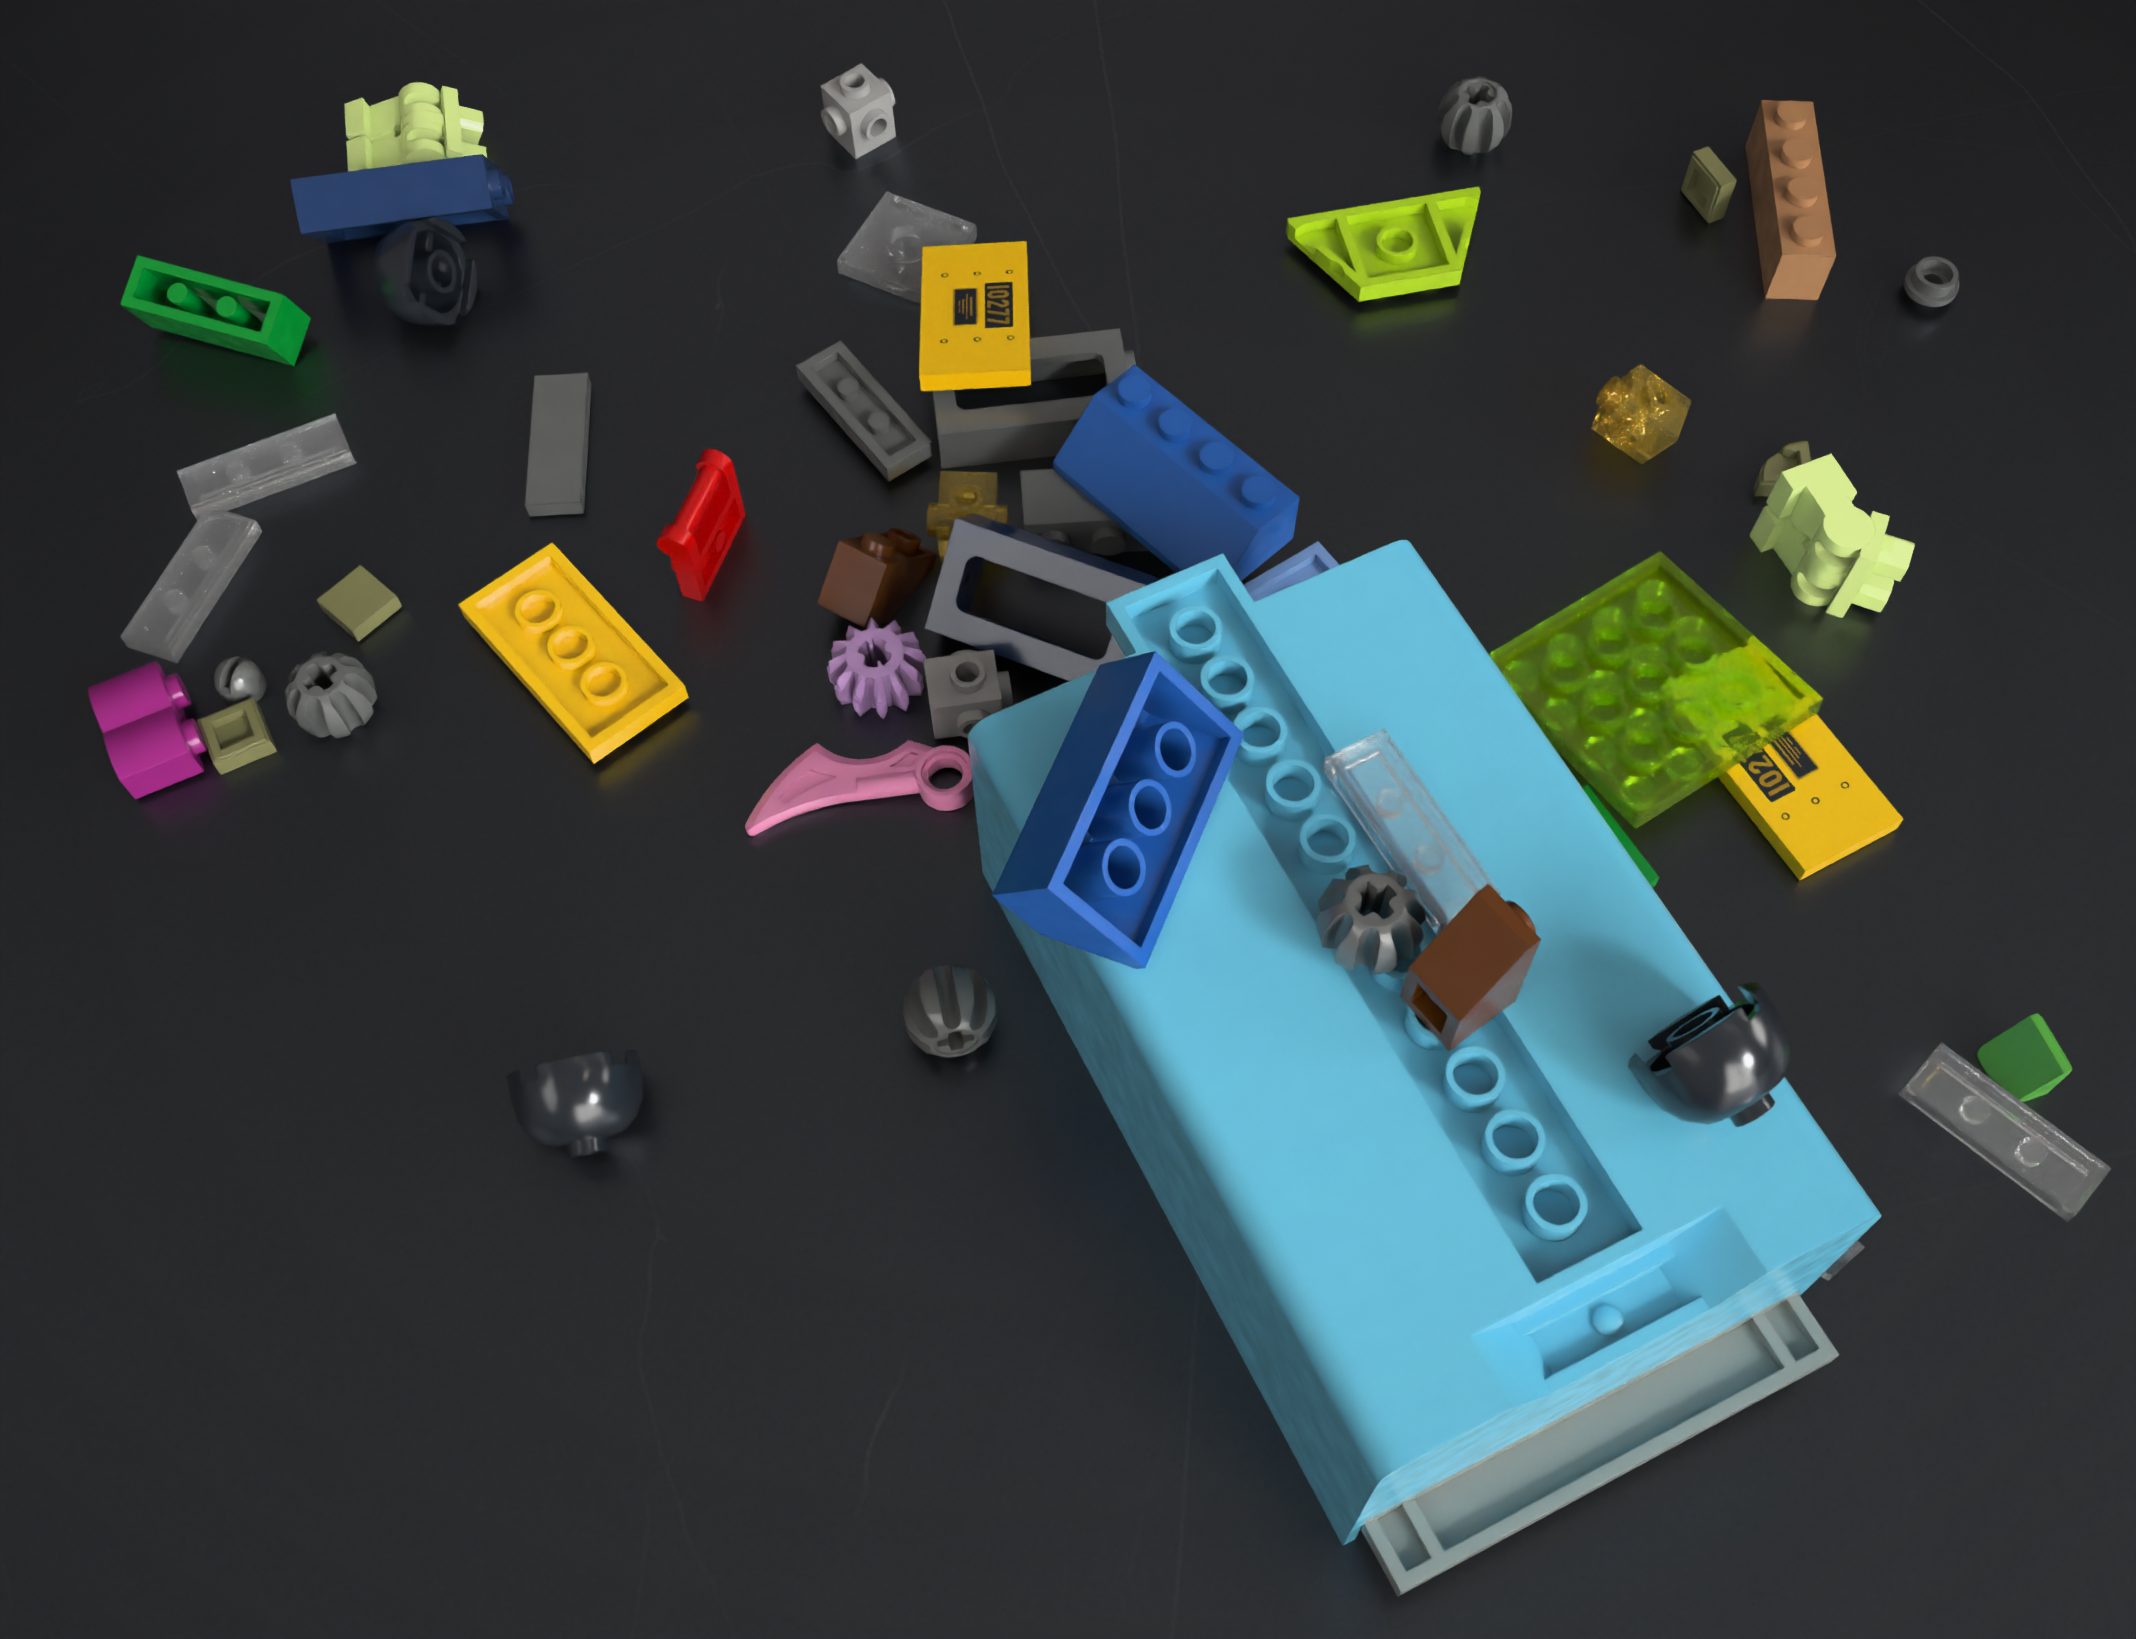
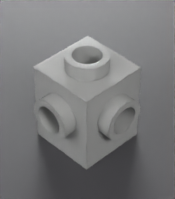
M862 63L821 85L824 109L821 110V117L827 132L855 159L896 137L893 115L895 97L893 91L883 78L875 77Z
M961 650L950 656L923 659L934 739L956 736L968 738L971 729L982 719L1001 711L1002 707L1013 706L1009 672H997L994 650L979 652Z

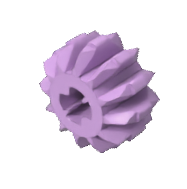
M872 617L867 625V630L859 631L849 625L846 632L847 641H833L831 649L832 660L829 661V666L827 667L829 681L834 685L837 699L842 705L853 703L854 711L857 712L859 717L870 708H876L878 715L884 720L888 707L892 705L907 711L909 696H921L924 688L923 676H925L923 659H926V656L922 654L919 640L915 637L914 632L902 634L901 627L898 626L895 620L884 629H881Z

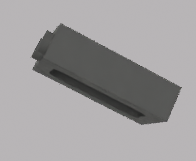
M1120 328L1030 338L1031 382L1105 374L1108 385L1133 365H1136L1133 349L1124 350ZM955 390L932 391L941 468L947 469L1057 456L1093 396L965 410L957 406Z

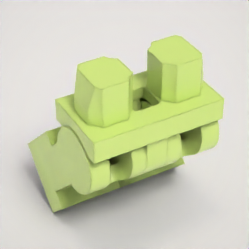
M414 82L402 87L399 96L371 106L363 98L344 104L346 136L349 139L346 141L348 172L483 154L487 157L486 147L478 145L484 125L483 112L459 106L457 89L442 85L441 91H439L430 84Z
M1831 453L1781 472L1766 501L1768 506L1763 507L1749 536L1760 552L1772 548L1776 551L1792 574L1790 586L1794 595L1803 603L1818 607L1828 605L1826 613L1840 618L1844 617L1851 603L1881 612L1891 594L1894 580L1901 581L1909 567L1915 543L1885 534L1890 516L1872 511L1870 516H1868L1864 511L1854 507L1852 501L1857 491Z

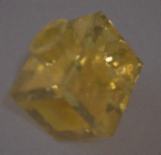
M1640 364L1622 378L1615 376L1604 385L1596 399V404L1600 407L1591 429L1640 464H1643L1677 442L1691 400Z
M941 471L938 503H928L927 510L928 537H937L940 559L945 557L955 518L975 513L1008 525V505L999 504L997 472Z

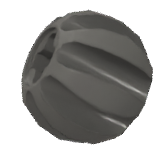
M1483 76L1469 79L1462 78L1451 85L1448 92L1442 96L1436 116L1437 127L1441 131L1442 139L1451 149L1460 150L1465 155H1472L1477 152L1486 153L1498 146L1501 139L1506 136L1511 126L1512 104L1508 100V94L1498 82L1489 81Z
M327 652L312 654L307 662L297 664L288 677L290 684L284 693L289 715L297 720L298 725L302 729L319 738L330 734L335 738L349 736L355 727L364 726L374 713L372 705L376 701L377 695L373 677L356 658L345 653H335L332 656Z
M1369 864L1349 868L1345 874V880L1333 879L1318 901L1321 913L1315 922L1322 947L1337 949L1334 955L1335 963L1351 972L1355 965L1363 964L1371 969L1373 975L1391 972L1397 966V959L1408 961L1413 956L1424 938L1421 925L1426 920V914L1420 893L1404 889L1407 884L1406 876L1391 868L1388 869L1387 873L1378 874L1373 872Z
M957 964L934 967L924 971L922 976L913 980L903 1000L905 1027L911 1040L927 1054H934L944 1058L966 1055L976 1051L979 1046L986 1043L990 1038L997 1023L996 997L990 984L974 969L963 968Z

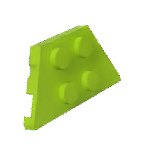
M1478 186L1287 218L1286 235L1294 245L1358 302L1455 286L1460 284L1481 191Z

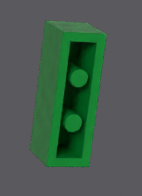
M137 255L120 303L122 307L152 328L295 366L311 320L310 316L283 294Z

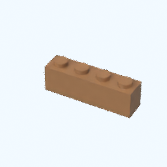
M1761 100L1745 147L1764 295L1766 299L1818 300L1836 258L1814 105L1811 101Z

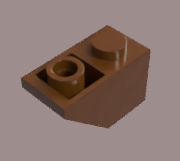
M890 528L889 532L878 534L865 532L861 537L839 540L817 604L863 628L867 627L871 617L877 625L889 622L932 568L938 554L920 546L922 540L917 535L899 528Z
M1487 884L1468 901L1409 966L1400 997L1446 1049L1450 1051L1515 1002L1541 938L1536 934L1534 924L1524 909L1513 901H1505Z

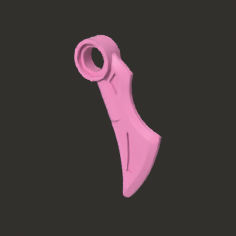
M908 740L897 749L885 755L868 759H851L836 755L816 743L796 758L774 780L752 811L745 824V829L748 835L755 836L787 819L823 807L919 793L923 801L939 811L956 810L970 802L974 796L970 756L964 750L955 746L942 745L932 748ZM943 768H954L963 774L960 782L949 789H939L930 783V779L935 772Z

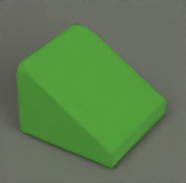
M2039 1013L2025 1018L1984 1044L1976 1052L1978 1061L2001 1101L2006 1106H2014L2048 1094L2073 1068Z

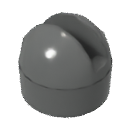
M235 656L227 658L215 669L213 676L215 688L224 702L230 706L252 697L257 702L266 691L267 681L259 667L247 658Z

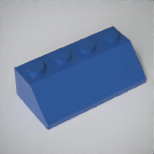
M1133 365L1093 396L1053 461V469L1175 573L1223 553L1240 581H1242L1293 539L1300 497L1136 365Z
M1156 651L1100 664L992 896L1043 936L1134 969L1146 968L1244 733Z

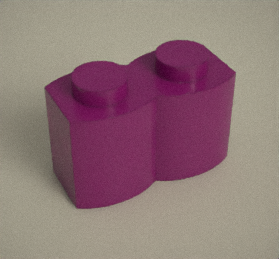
M154 661L88 687L90 702L103 732L105 746L119 781L135 799L204 772L199 754L207 751L208 748L196 721L193 718L186 719L183 708L192 703L187 689L177 673L168 676L159 663Z

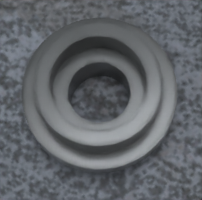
M1935 256L1926 257L1908 270L1903 282L1904 289L1912 300L1921 305L1929 307L1944 306L1954 300L1959 290V273L1956 266L1947 259Z

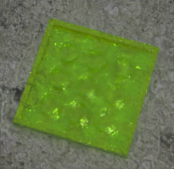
M1661 551L1489 653L1553 747L1635 829L1817 714L1823 698Z

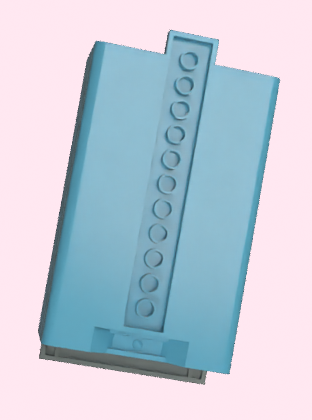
M1408 540L1392 542L1255 602L1223 553L1106 602V625L1124 653L1125 658L1156 651L1244 733L1243 739L1146 968L1134 969L1043 936L999 901L998 903L1341 1544L1345 1545L1355 1540L1359 1531L1362 1530L1398 1597L1823 1367L1839 1356V1353L1800 1295L1875 1224L1882 1215L1785 1077L1769 1092L1775 1101L1774 1106L1758 1119L1740 1127H1735L1730 1118L1709 1125L1681 1121L1663 1111L1644 1091L1628 1068L1629 1059L1636 1053L1646 1063L1660 1052V1050L1653 1049L1648 1041L1662 1029L1702 1003L1719 994L1728 1007L1733 1005V1002ZM1097 670L982 719L969 732L968 746L982 871L992 891L996 887ZM1369 864L1373 872L1378 874L1387 873L1388 869L1391 868L1406 876L1407 884L1404 889L1420 893L1426 914V920L1421 925L1424 938L1413 956L1408 961L1397 959V966L1391 972L1373 975L1371 969L1363 964L1355 965L1351 972L1335 963L1334 955L1337 949L1322 947L1315 922L1321 913L1318 901L1333 879L1345 880V874L1349 868ZM1489 884L1505 901H1513L1524 909L1532 920L1536 934L1541 938V941L1515 1002L1448 1051L1401 999L1400 995L1409 966L1479 890Z

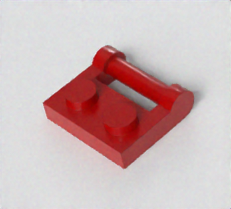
M705 449L701 453L695 465L698 474L673 523L665 525L657 539L659 549L671 557V568L676 573L682 596L702 602L746 516L734 465L727 455L715 449Z

